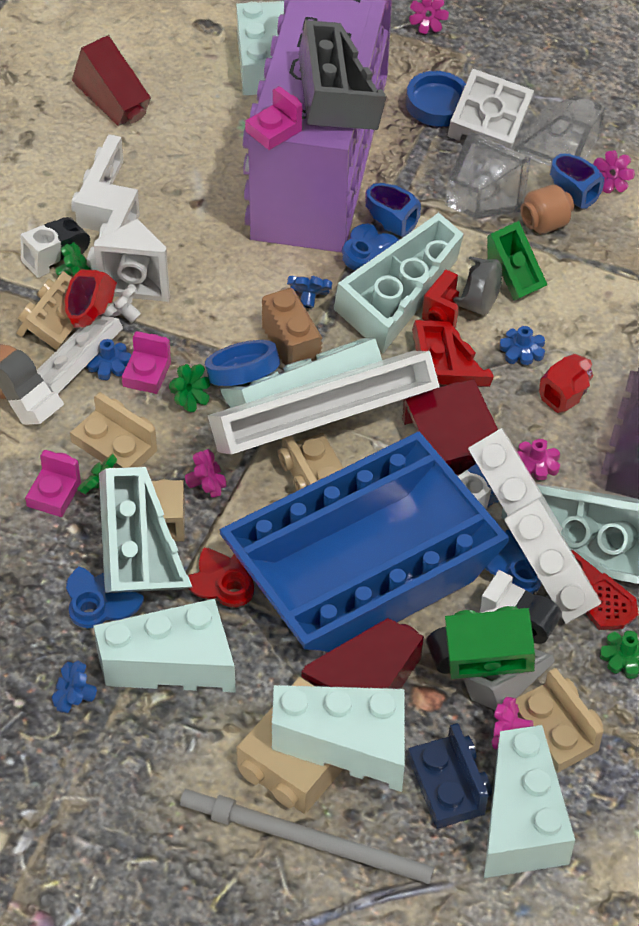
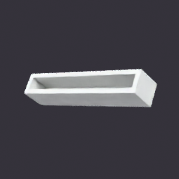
M411 351L207 416L217 451L234 454L439 388V383L430 351Z

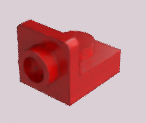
M445 269L424 295L422 320L447 321L456 328L459 307L453 299L454 297H459V291L456 290L458 274Z

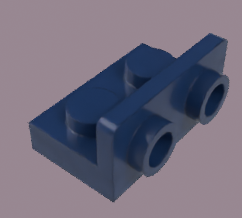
M458 723L449 725L448 737L408 748V760L436 829L485 815L488 797L492 796L491 784L487 774L484 771L479 772L474 761L476 760V750L473 741L469 735H463Z

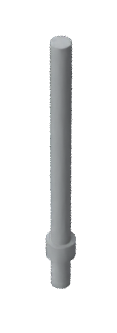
M188 789L184 790L181 797V806L211 815V820L226 825H229L230 822L241 824L430 884L435 868L433 866L236 805V800L222 795L214 798Z

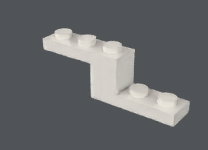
M109 134L103 146L97 148L94 164L91 169L86 170L83 185L79 192L76 191L74 193L71 209L76 214L77 224L81 228L100 231L99 238L138 219L140 215L138 190L113 185L123 164L121 137ZM94 247L90 248L87 257V266L91 270H96Z
M501 428L470 446L468 450L508 515L504 519L551 600L562 611L564 622L568 623L600 605L601 600L560 533L563 528L504 429Z

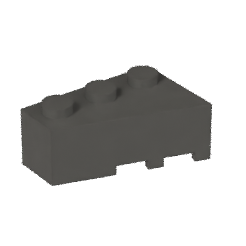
M305 20L298 55L307 125L378 130L387 96L382 89L377 90L371 80L372 72L369 67H363L357 58L359 52L341 23Z

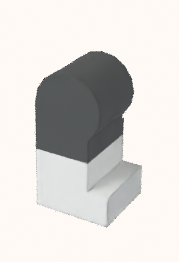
M16 349L0 362V389L23 425L41 424L64 405L57 392L50 391L41 375L37 373L33 361L23 351Z

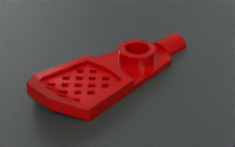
M571 550L596 594L601 596L599 597L601 604L585 614L598 630L624 629L639 615L636 597L606 573L602 574L574 550Z

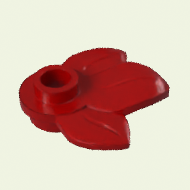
M204 547L199 558V572L188 575L192 587L188 589L198 597L217 599L221 604L228 607H240L247 604L254 596V583L252 577L236 555L233 554L230 558L210 548ZM238 589L239 591L232 592L230 590Z

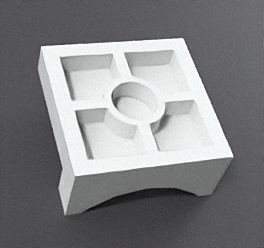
M472 69L450 121L447 136L460 141L462 134L511 151L521 129L534 90Z

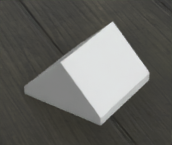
M138 219L95 240L96 270L107 273L117 282L114 297H120L127 286L133 284L137 288L133 299L169 302L170 292L166 246Z

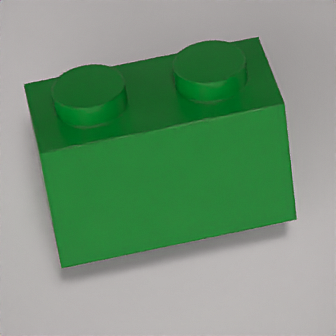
M505 606L491 612L477 613L472 610H463L454 615L445 616L451 679L535 672V649L529 608L518 609L514 606Z

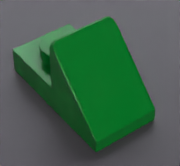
M519 221L487 235V259H498L501 263L502 277L513 301L548 285Z

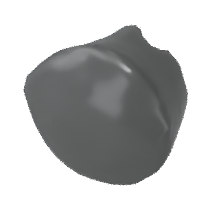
M469 257L475 265L469 270L462 296L454 297L453 301L459 307L481 315H487L495 303L502 286V266L498 259Z

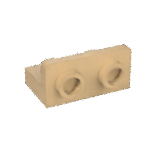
M63 271L55 282L49 278L37 293V296L41 298L36 305L30 301L19 315L18 319L23 323L16 334L23 337L29 330L55 350H58L75 328L65 312V296L69 282L72 279L71 276Z
M101 392L94 396L95 411L70 432L72 443L102 463L113 453L117 458L113 468L141 467L157 452L156 430L153 424L147 418L138 417L126 409L117 399H110Z
M324 433L295 442L292 435L282 438V448L278 449L279 461L285 471L290 470L292 473L296 491L343 469Z
M557 668L548 671L545 684L516 698V704L519 707L518 718L531 720L534 726H543L556 773L599 751L603 735V724L600 717L594 710L588 709L579 698L574 683L569 678L564 679Z

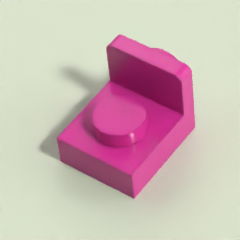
M276 87L273 89V105L245 120V132L265 148L271 150L302 131L303 108L301 102L296 96L289 94L282 87Z
M136 331L132 338L134 351L122 375L123 387L158 394L171 364L170 340L156 334Z
M43 450L40 455L42 469L25 497L27 507L63 517L81 484L79 463L77 459L65 453Z

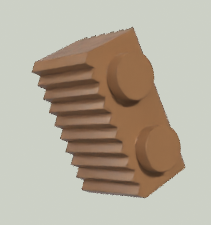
M288 288L263 296L262 329H265L268 339H271L276 344L282 363L287 365L309 358L311 361L317 360L316 355L322 353L321 345L323 343L321 340L323 338L294 289Z

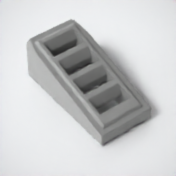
M535 649V672L464 678V682L472 701L496 710L497 705L502 704L506 697L517 698L555 661L553 655Z

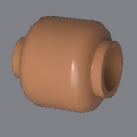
M555 184L530 191L525 196L524 203H522L520 209L524 224L529 229H533L539 234L548 233L565 227L570 222L571 211L574 210V202L568 192H564L561 187Z

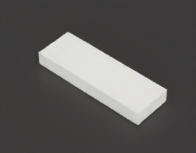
M97 316L90 326L80 327L37 369V373L41 375L51 392H57L58 394L100 352V342L104 339L112 340L123 329L119 319Z

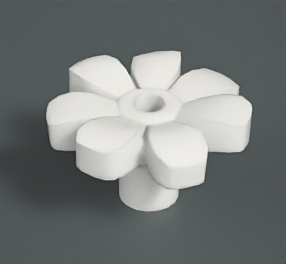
M133 284L128 285L121 296L106 308L103 316L114 317L122 314L132 323L141 314L131 304L137 288Z

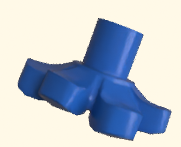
M289 276L287 279V285H290V288L302 293L301 302L305 308H314L315 296L318 294L327 295L329 290H332V281L321 279L317 276H311L310 280L308 277Z
M521 326L518 328V331L512 328L506 332L505 338L500 340V350L506 352L505 360L510 364H515L520 358L521 364L530 365L533 363V359L541 361L545 356V350L542 348L545 345V338L543 335L533 336V330L528 326Z
M104 339L100 342V352L86 367L89 372L98 371V377L101 380L110 379L111 372L119 377L123 375L125 366H127L132 354L127 352L125 344L117 343L114 345L111 339Z
M67 661L62 666L61 674L63 677H59L55 689L57 691L52 695V702L57 711L69 713L72 704L78 706L82 700L88 702L94 700L97 688L86 683L87 675L84 674L86 664L80 661L74 663Z

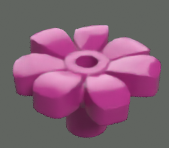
M413 0L410 8L415 13L409 16L410 23L412 25L419 23L418 31L422 34H427L430 27L434 32L440 31L442 24L439 20H447L449 17V12L441 9L445 1L421 0L420 3Z
M607 151L605 159L602 157L595 159L593 165L605 177L602 192L610 194L614 188L618 192H623L629 187L626 180L634 179L635 171L627 168L631 163V158L628 155H621L618 158L616 151Z
M536 439L532 442V445L527 441L519 444L517 453L530 475L534 473L536 480H546L548 474L554 476L559 473L560 463L557 461L560 458V452L556 448L547 449L546 440Z
M209 449L195 453L193 461L196 466L193 472L185 475L186 484L189 488L202 485L203 490L206 493H210L212 498L220 496L221 489L226 488V478L222 474H218L221 472V468L215 460L214 453Z
M508 696L502 704H498L494 717L499 721L495 723L493 729L492 747L495 750L498 749L500 731L534 726L533 721L518 718L519 707L516 704V698Z

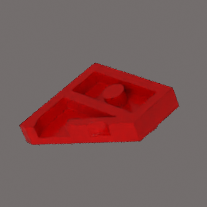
M415 320L412 328L416 351H430L439 385L461 383L474 379L477 386H491L494 378L492 371L489 368L483 370L474 360L476 352L468 343L460 338V333L450 322Z

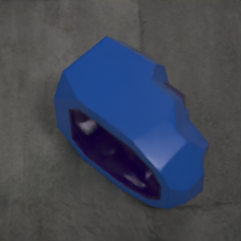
M559 154L552 159L550 176L554 184L561 187L564 192H568L576 206L587 209L594 204L603 191L605 179L599 169L587 160L572 154Z
M386 183L372 184L366 190V207L373 219L382 223L385 230L405 237L416 227L420 218L421 202L412 193L396 185Z

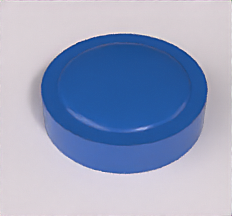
M427 71L413 77L407 86L406 108L410 115L421 123L436 127L450 126V121L466 83L458 76L448 72Z
M251 340L236 343L216 351L205 361L209 381L217 386H234L252 382L272 373L280 365L276 344L269 340Z

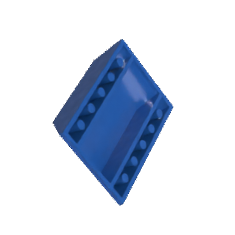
M420 431L219 529L224 541L303 648L325 652L335 649L387 618L399 622L472 583L509 542V536Z

